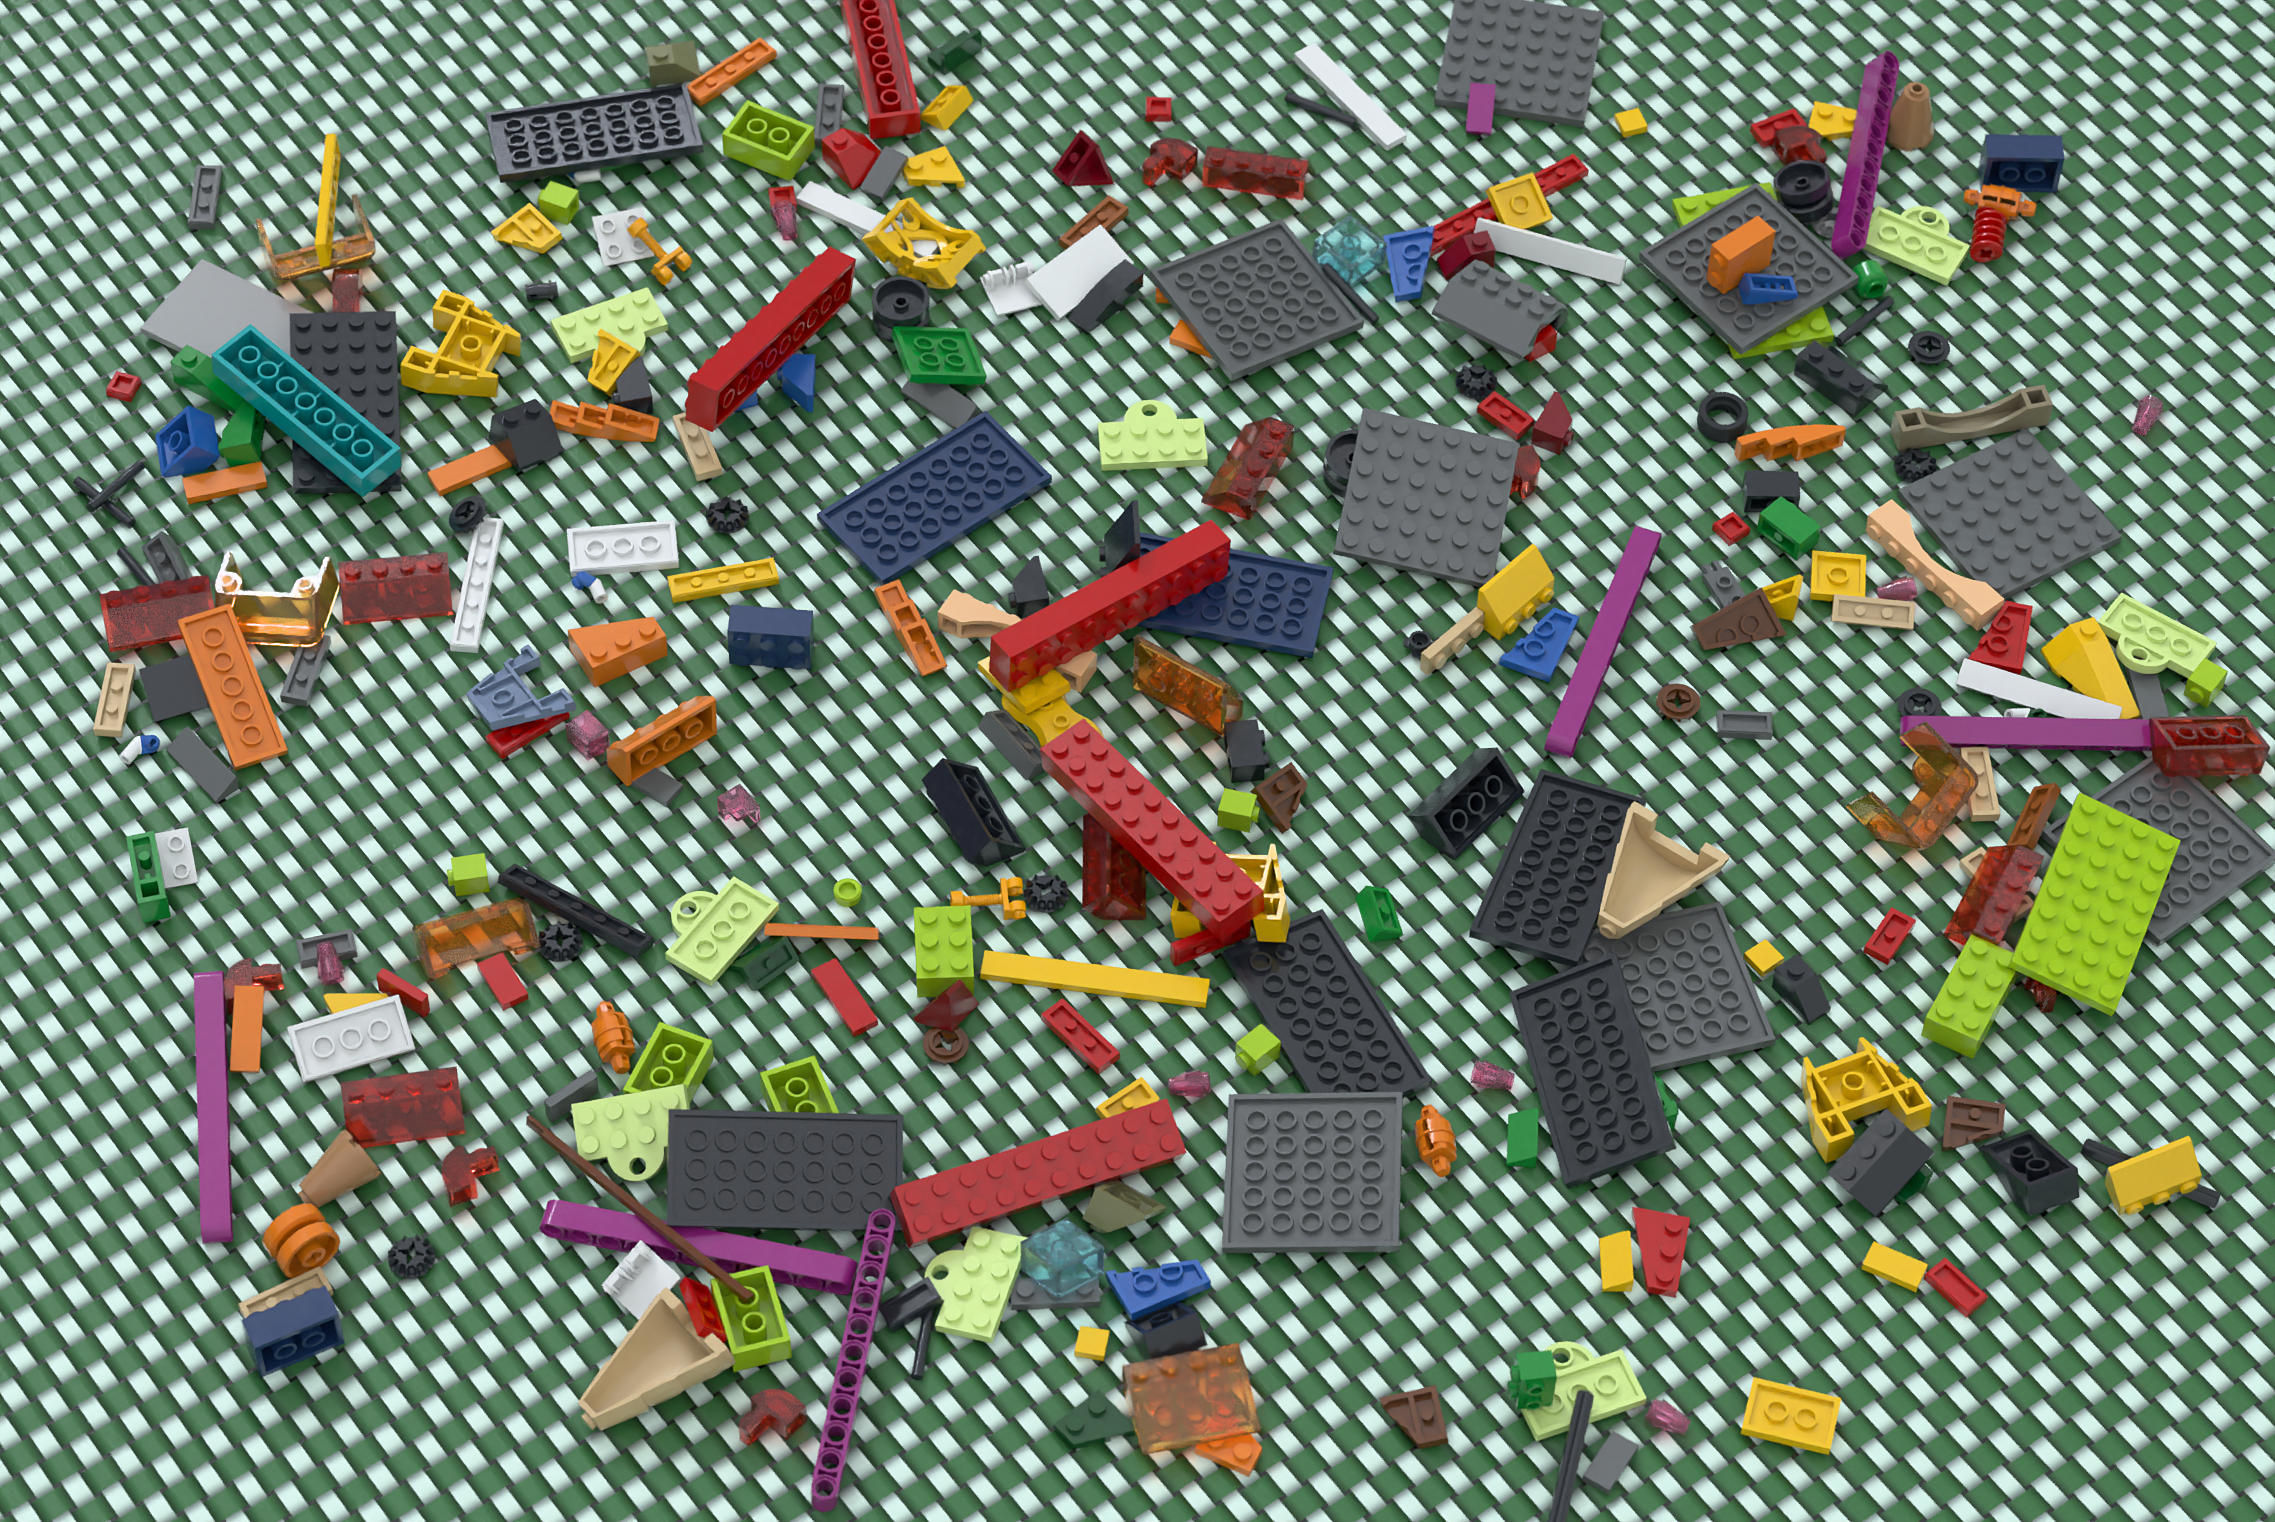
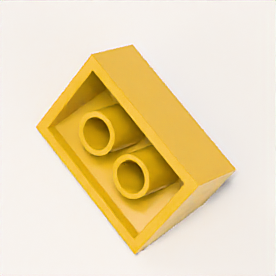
M1531 544L1478 591L1477 608L1484 612V630L1497 640H1501L1506 634H1512L1522 620L1525 618L1529 619L1536 611V608L1542 603L1546 604L1554 595L1555 578L1537 546Z
M2186 1136L2108 1167L2104 1185L2118 1215L2124 1213L2133 1215L2143 1210L2144 1205L2152 1202L2158 1205L2169 1200L2172 1194L2180 1191L2182 1194H2186L2195 1190L2198 1187L2197 1184H2200L2202 1174L2192 1141L2189 1136Z

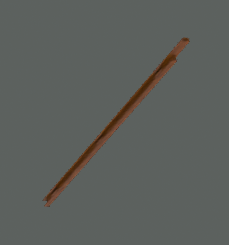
M531 1115L526 1117V1125L541 1136L543 1141L687 1255L746 1304L749 1297L753 1299V1293L667 1226V1224Z

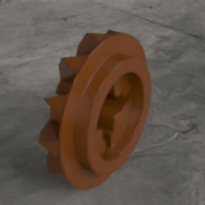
M1670 684L1659 691L1656 705L1659 708V714H1665L1668 720L1674 718L1680 722L1682 719L1690 720L1694 714H1698L1700 698L1697 692L1687 685ZM1676 697H1678L1680 704H1682L1680 709L1674 704Z
M958 1026L953 1031L932 1027L923 1039L925 1056H929L933 1063L936 1061L941 1062L944 1066L950 1062L957 1064L960 1058L966 1056L969 1048L968 1036ZM941 1038L946 1044H951V1051L945 1047L941 1048Z

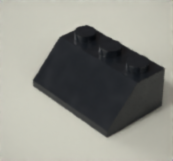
M1814 340L1797 354L1794 375L1853 417L1858 415L1888 389L1887 384L1827 342Z
M1886 1108L1827 1173L1877 1217L1929 1161L1935 1152Z

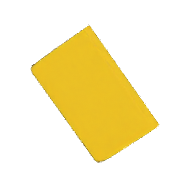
M947 85L921 113L920 119L945 131L973 102V98L966 86Z
M1623 1231L1599 1238L1602 1291L1632 1292L1634 1279L1630 1231Z

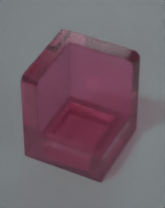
M741 784L717 797L718 814L724 820L733 817L735 821H740L749 816L755 823L760 821V805Z

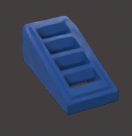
M1744 273L1738 285L1743 304L1797 299L1798 297L1792 276Z

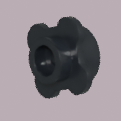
M1415 631L1411 633L1409 638L1407 637L1403 641L1404 647L1409 648L1412 652V657L1416 659L1421 658V653L1433 644L1430 635L1424 631Z

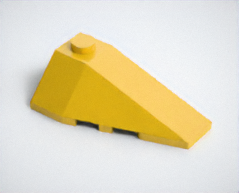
M2094 617L2070 624L2041 649V654L2053 673L2059 678L2063 676L2070 682L2075 692L2078 694L2081 692L2085 696L2123 707L2119 719L2139 718V710L2109 641Z

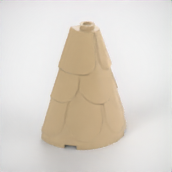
M1634 801L1627 810L1620 842L1617 844L1612 871L1608 874L1597 922L1601 934L1608 939H1619L1657 917L1661 910L1685 897L1689 891L1719 873L1728 862L1730 856L1707 842L1700 849L1698 855L1657 832L1655 827L1658 814Z
M666 1287L656 1295L634 1328L628 1332L611 1359L605 1362L579 1400L578 1404L585 1412L581 1417L592 1430L597 1427L602 1431L649 1411V1407L665 1402L682 1391L719 1375L735 1364V1359L729 1349L713 1333L705 1339L697 1336L689 1312L683 1303Z

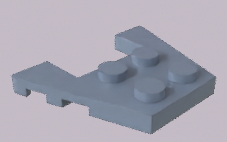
M529 644L520 649L521 654L514 660L510 657L503 663L504 668L497 674L490 673L466 693L470 704L491 730L576 710L574 700L564 688L537 700L521 680L520 675L541 665L538 655Z

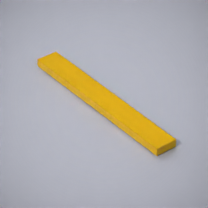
M335 133L326 134L315 238V248L320 267L331 264L341 152Z
M988 950L984 952L980 979L1201 1008H1206L1210 979Z

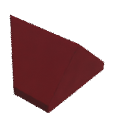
M1079 130L1052 172L1068 186L1115 185L1100 146L1083 130Z
M959 979L929 1002L913 1019L917 1023L953 1031L980 1003L962 980Z

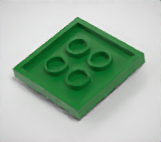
M893 326L891 335L909 383L985 385L987 375L968 328Z

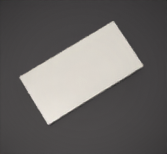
M1100 224L1029 276L1024 283L1052 316L1059 321L1073 311L1087 293L1124 259L1128 260L1131 264H1134V262Z
M674 520L567 529L571 577L577 576L576 573L580 571H585L591 575L679 568Z
M399 994L287 1027L303 1084L415 1051Z

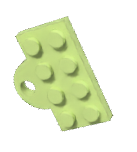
M1877 205L1871 215L1867 241L1863 249L1947 286L1969 253L1970 245L1948 236L1949 222L1940 211L1934 208L1915 206L1899 215ZM1930 218L1934 220V222L1927 223L1923 219Z
M648 287L551 320V327L570 363L593 356L594 350L598 349L600 338L597 335L600 328L637 349L641 356H643L646 349L645 338L668 331V323Z
M1156 400L1140 401L1127 410L1124 422L1098 423L1101 471L1207 466L1208 457L1203 418L1177 419L1173 409L1163 402ZM1145 411H1153L1156 414L1154 416H1146L1143 413Z
M2123 593L2117 597L2097 622L2106 636L2118 641L2116 654L2119 660L2129 669L2144 674H2155L2168 667L2180 675L2189 678L2204 658L2208 659L2217 642ZM2133 656H2138L2143 660L2135 659Z
M734 876L717 895L705 891H695L682 896L674 904L671 912L672 927L679 938L665 953L666 960L712 987L779 911V903ZM686 907H692L696 910L690 915L681 912Z
M681 1084L571 1104L578 1154L587 1161L608 1158L613 1171L621 1178L629 1181L641 1182L653 1178L660 1172L666 1161L668 1110H690L686 1085ZM638 1158H642L646 1163V1169L640 1175H636L632 1170V1164Z
M972 1226L963 1251L951 1250L941 1253L929 1263L925 1271V1278H930L944 1302L941 1304L942 1308L935 1323L936 1331L993 1343L1028 1250V1238ZM939 1271H946L949 1273L948 1276L942 1280H936L933 1278V1276Z
M1558 1342L1550 1345L1545 1350H1552L1553 1356L1559 1353L1564 1354L1569 1358V1361L1558 1363L1554 1360L1557 1380L1552 1406H1544L1537 1410L1521 1409L1535 1440L1539 1441L1568 1431L1576 1394L1579 1390H1587L1594 1395L1588 1424L1644 1405L1647 1398L1622 1349L1594 1358L1592 1353L1580 1344Z

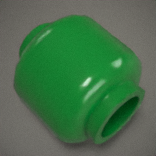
M1874 260L1862 261L1852 270L1859 276L1858 284L1854 287L1861 297L1877 298L1884 293L1888 285V277L1878 262Z

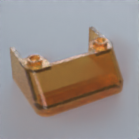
M357 193L352 194L355 222L360 234L333 241L331 264L329 266L320 267L315 245L274 256L261 218L256 219L259 244L270 276L277 281H287L372 258L376 252L375 241Z
M226 551L215 582V608L231 604L246 644L310 647L321 641L340 587L330 556H324L318 577H303L293 585L291 593L242 590L243 579L232 551Z
M1926 721L1902 733L1899 737L1918 756L1912 765V774L1922 786L1900 817L1873 791L1848 803L1846 806L1878 839L1916 850H1925L1936 843L1979 783L1975 770Z
M521 898L500 901L410 928L423 971L429 978L447 975V969L452 968L453 965L502 951H513L514 955H519L531 951L530 946L534 948L540 947L529 903Z

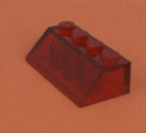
M1209 145L1207 146L1203 163L1202 186L1303 200L1311 159Z
M1272 417L1245 424L1202 497L1201 503L1250 521L1293 447L1295 426Z
M447 552L338 562L344 625L453 615Z
M208 575L193 576L188 579L165 581L154 585L137 586L131 589L113 590L108 593L99 594L109 652L181 640L183 638L177 625V620L214 609Z
M2246 715L2150 717L2149 719L2152 759L2164 776L2198 777L2201 775L2260 774L2270 750L2268 743Z
M1087 813L1083 816L1082 909L1101 920H1144L1146 918V868L1096 819Z
M2019 844L1988 847L1943 936L1965 946L1972 934L2001 947L2040 872L2044 856Z
M457 1066L340 1082L346 1130L353 1137L354 1143L359 1144L362 1148L466 1134Z

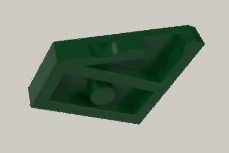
M1098 1389L1054 1424V1431L1075 1450L1088 1447L1092 1443L1110 1442V1438L1127 1434L1128 1437H1132L1137 1434V1427Z

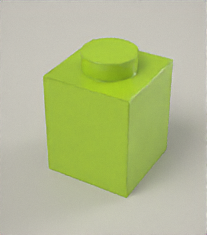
M552 181L538 195L537 203L540 206V213L548 219L565 225H569L580 208L578 190Z
M2204 658L2188 678L2183 695L2207 708L2223 688L2228 671Z
M1224 788L1218 808L1217 826L1250 833L1252 823H1257L1261 807L1256 806L1257 795Z
M485 853L451 858L452 869H447L449 886H455L456 897L490 892Z
M1260 1024L1236 1042V1062L1242 1069L1248 1070L1256 1076L1280 1057L1281 1041L1264 1025Z

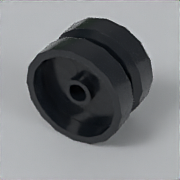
M1807 160L1793 162L1784 166L1775 174L1773 183L1777 202L1800 223L1817 221L1825 217L1833 209L1835 202L1828 168L1822 163Z
M891 277L882 281L874 289L872 296V321L874 330L881 338L894 343L891 335L893 326L929 327L930 297L927 288L921 282L910 277Z
M1353 429L1342 431L1331 438L1326 447L1322 470L1326 486L1333 493L1344 498L1358 430Z

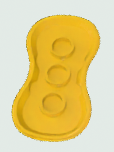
M1004 694L1002 695L1003 708L1016 721L1026 725L1035 733L1041 748L1083 718L1104 737L1101 729L1094 722L1071 708L1065 694L1026 715Z

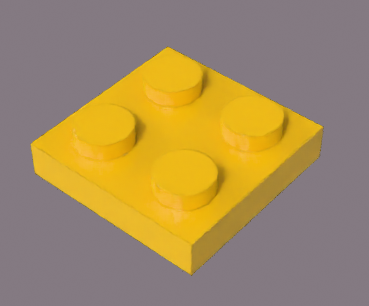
M1533 172L1489 187L1486 190L1487 196L1501 224L1528 230L1548 223L1553 219Z
M1812 550L1810 599L1833 601L1834 594L1865 597L1866 555Z

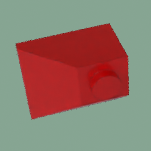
M841 128L822 139V160L852 190L860 187L880 156L881 151L863 133Z

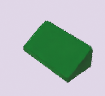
M1366 885L1356 896V902L1368 940L1370 942H1378L1402 937L1403 932L1389 889Z
M1534 1108L1508 1114L1506 1166L1536 1167L1539 1109Z

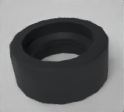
M1715 392L1707 395L1701 401L1698 409V429L1702 435L1716 442L1734 441L1745 432L1749 415L1748 407L1743 399L1732 393ZM1714 410H1726L1736 415L1738 420L1732 424L1722 425L1709 419L1707 414Z

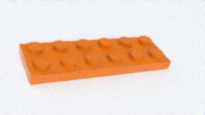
M229 603L177 620L180 633L234 771L287 754L288 749L231 604Z

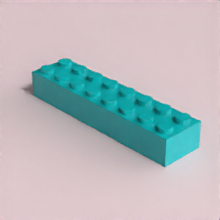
M249 324L211 354L213 373L360 496H366L402 466L401 448L253 325Z

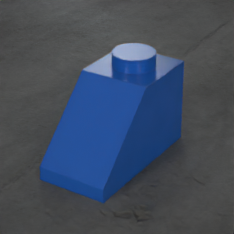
M793 354L778 369L777 378L782 380L783 391L807 412H813L816 375L815 355Z

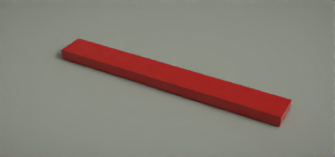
M1572 154L1535 173L1534 176L1544 198L1588 176L1589 169ZM1489 198L1435 225V235L1430 257L1448 249L1462 236L1473 234L1478 218L1498 223L1499 220Z

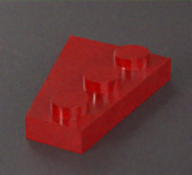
M2006 601L1992 621L1991 627L1983 635L1977 648L1968 659L2021 675L2033 606Z
M1632 1207L1631 1213L1636 1228V1239L1641 1254L1646 1291L1676 1298L1690 1217Z

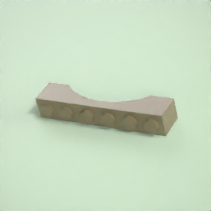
M2045 385L2019 389L1996 403L1966 412L1938 413L1920 407L1895 411L1890 433L1899 452L1906 451L1908 447L1917 449L1919 447H1928L2043 426L2049 423L2053 403Z

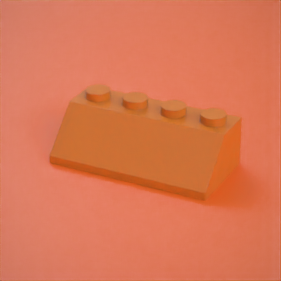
M696 696L689 701L681 703L669 713L660 715L655 721L645 727L638 728L633 734L621 741L614 742L607 748L608 767L628 787L634 780L650 770L662 767L717 734L716 699L713 696Z

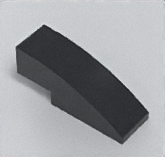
M1124 259L1087 293L1070 314L1069 321L1084 333H1090L1124 308V300L1143 287V272Z

